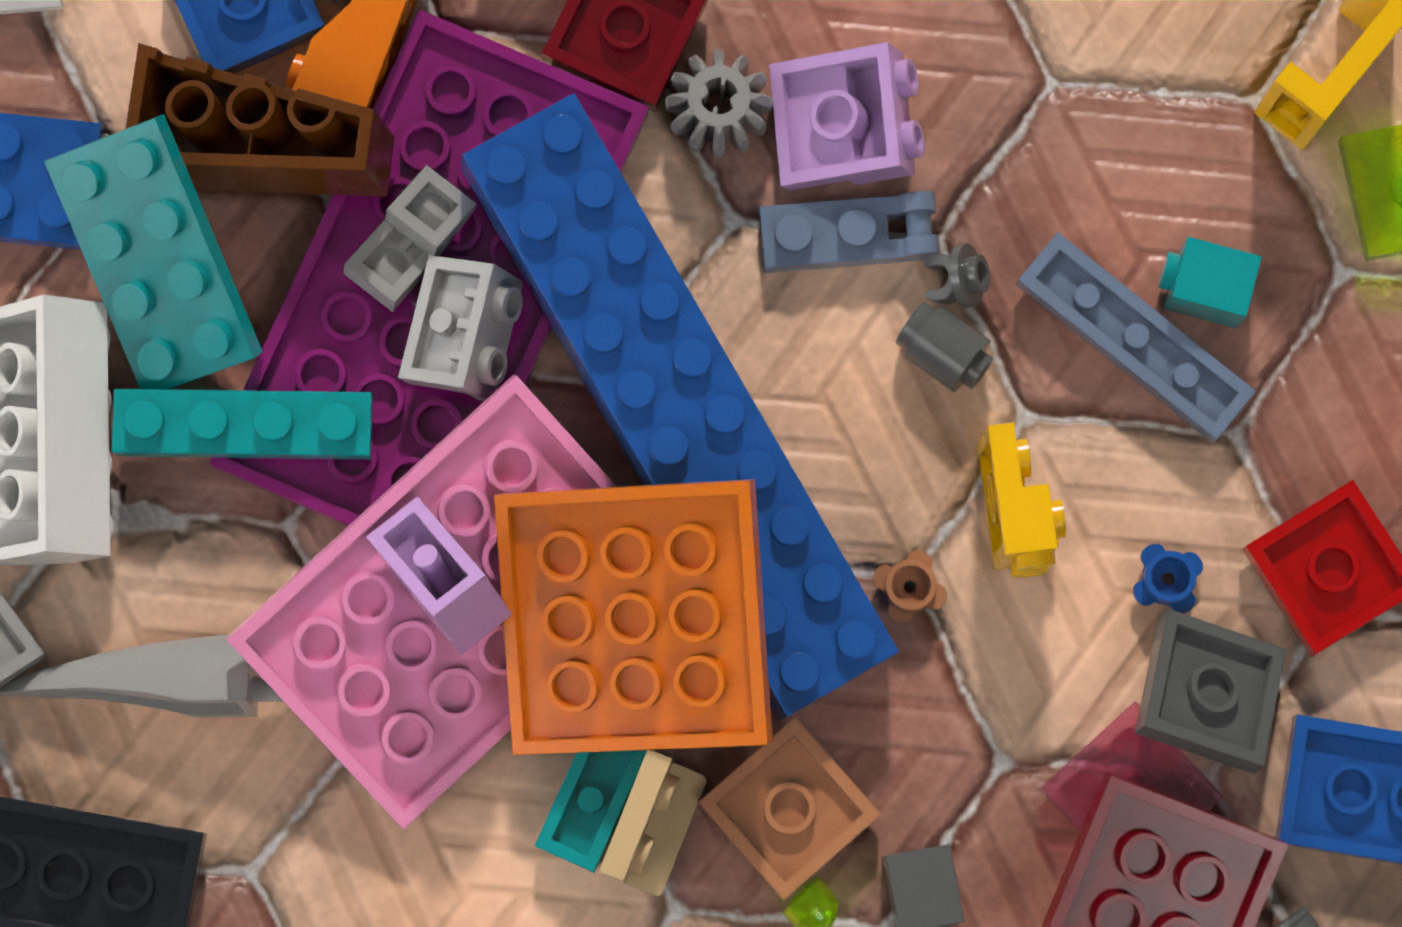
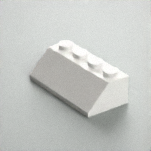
M43 294L0 307V566L76 563L111 556L110 539L113 533V521L110 515L112 457L109 452L111 394L108 389L110 331L107 326V310L103 302Z

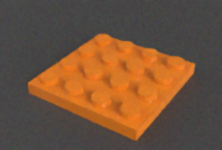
M755 479L517 492L494 495L501 598L512 613L503 622L513 755L769 745L773 742Z

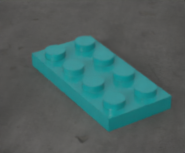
M164 114L44 161L140 389L168 390L253 359L263 353Z

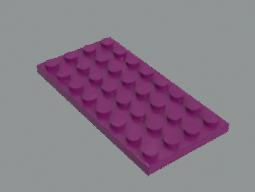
M419 9L373 107L395 136L387 197L332 196L263 345V353L258 356L243 391L372 392L374 396L372 460L211 458L209 465L218 471L348 527L484 402L463 392L412 385L398 378L423 278L392 312L343 274L345 263L385 220L387 208L426 165L477 203L473 213L440 257L495 264L523 282L521 292L523 299L522 310L518 320L513 324L506 353L507 371L498 388L513 375H517L527 386L552 327L461 171L462 154L575 93L622 174L648 117L649 107Z

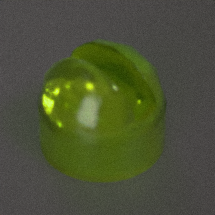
M818 877L804 888L781 913L794 927H831L837 917L838 904L832 890Z

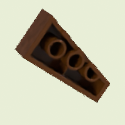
M138 43L125 129L164 114L195 190L387 197L395 136L374 109L300 88L294 91L273 85L265 78L244 73L243 76L216 69L208 62L186 57L184 60L163 54L158 48Z

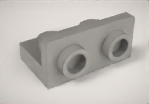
M429 255L398 378L412 385L463 392L480 401L488 399L498 389V385L506 375V353L512 328L522 310V280L495 264Z

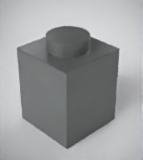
M950 844L886 855L882 858L895 927H950L949 925L965 922Z

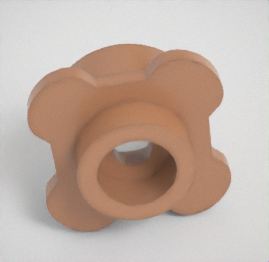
M920 550L912 551L909 553L907 560L900 561L894 566L881 565L874 572L873 584L877 589L883 591L889 604L887 610L888 617L897 624H907L911 621L913 614L927 608L938 610L946 602L947 591L944 586L937 584L936 576L931 569L932 558L926 552ZM908 581L913 582L916 585L915 592L907 593L904 590V584Z

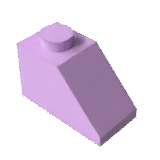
M418 496L366 536L420 607L460 655L512 615L487 576Z

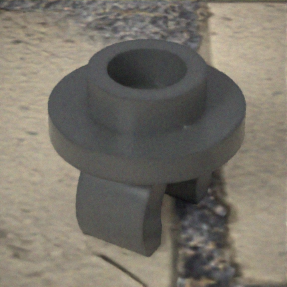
M970 244L956 245L952 249L950 256L938 253L924 259L925 267L935 271L946 269L948 272L946 285L938 290L926 291V299L943 305L953 304L958 301L965 308L979 305L983 292H987L990 286V271L985 257L981 254L978 255L973 246Z

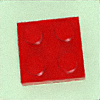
M1351 480L1242 548L1311 657L1402 601V554L1354 480Z

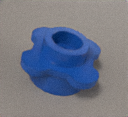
M1160 544L1147 546L1140 555V560L1144 567L1141 580L1133 587L1135 600L1143 606L1158 603L1170 606L1174 611L1183 614L1187 613L1194 607L1196 602L1192 591L1195 587L1197 576L1203 571L1202 560L1193 552L1182 554L1176 551H1165L1164 547ZM1170 573L1173 576L1174 581L1171 585L1163 583V574Z

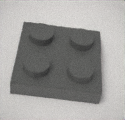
M1167 609L1158 618L1135 734L1254 774L1263 768L1265 764L1286 649Z

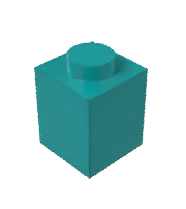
M1188 236L1180 247L1178 254L1168 251L1164 260L1158 288L1168 290L1163 309L1237 329L1247 316L1262 256Z

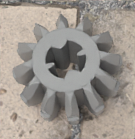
M721 49L714 50L713 66L707 67L697 55L690 57L689 68L692 76L675 72L671 77V85L679 93L667 96L665 99L666 111L680 114L671 123L673 134L683 135L693 131L689 140V150L695 153L702 149L706 140L713 141L712 152L714 157L718 159L724 157L725 141L731 140L735 148L743 153L749 149V140L746 132L754 135H764L767 123L759 114L771 111L773 104L772 97L759 93L766 86L767 78L765 74L760 72L744 77L748 70L749 58L741 55L735 60L732 67L725 66V53ZM720 94V101H723L725 96L730 97L729 112L717 114L718 107H714L712 112L708 111V97Z

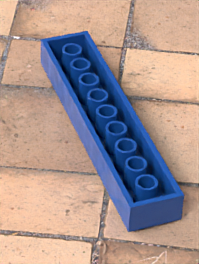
M575 93L462 154L461 171L641 483L643 485L755 479L770 706L777 718L781 720L794 714L898 653L899 650Z

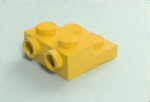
M1014 422L988 425L977 445L993 568L994 570L1010 568L1011 578H1028L1048 574L1049 567L1056 566L1055 551L1058 549L1059 539L1066 538V521L1062 500H1051L1049 483L1025 486V478L1031 477L1029 445L1026 438L1016 440Z

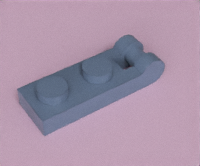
M915 191L898 196L760 206L759 218L764 273L923 261L932 254L940 253L939 236L932 234L931 215L936 213L935 194L931 191ZM906 219L907 237L889 240L887 220Z

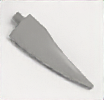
M230 634L155 642L99 653L43 669L10 681L0 688V696L103 700L169 710L193 717H258V702H284L226 640V637Z

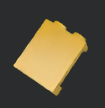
M1343 0L1338 10L1364 31L1363 34L1322 84H1319L1290 61L1274 80L1254 113L1303 151L1401 30L1402 0Z

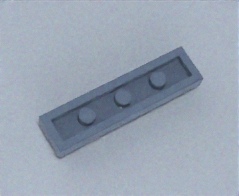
M1057 232L1016 283L1020 289L1212 443L1220 437L1256 392V390L1059 232Z

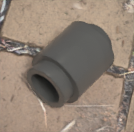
M925 302L911 315L895 342L906 351L905 358L953 392H956L963 384L973 389L985 375L994 359L986 353L991 340L944 307L939 306L935 310Z

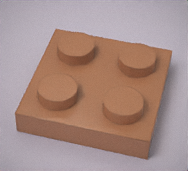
M796 717L773 736V742L760 747L698 802L702 809L783 901L881 815Z

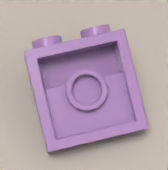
M889 42L769 64L781 187L791 191L843 181H850L855 185L916 175L914 159L924 156L925 142L920 123L917 120L910 121L908 97L917 96L919 82L914 62L910 58L904 59L903 52Z

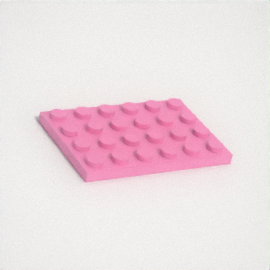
M513 375L226 637V640L404 830L511 730L504 628L502 622L465 653L460 655L420 607L366 536L418 496L487 576L501 597L494 495L617 486L519 377Z

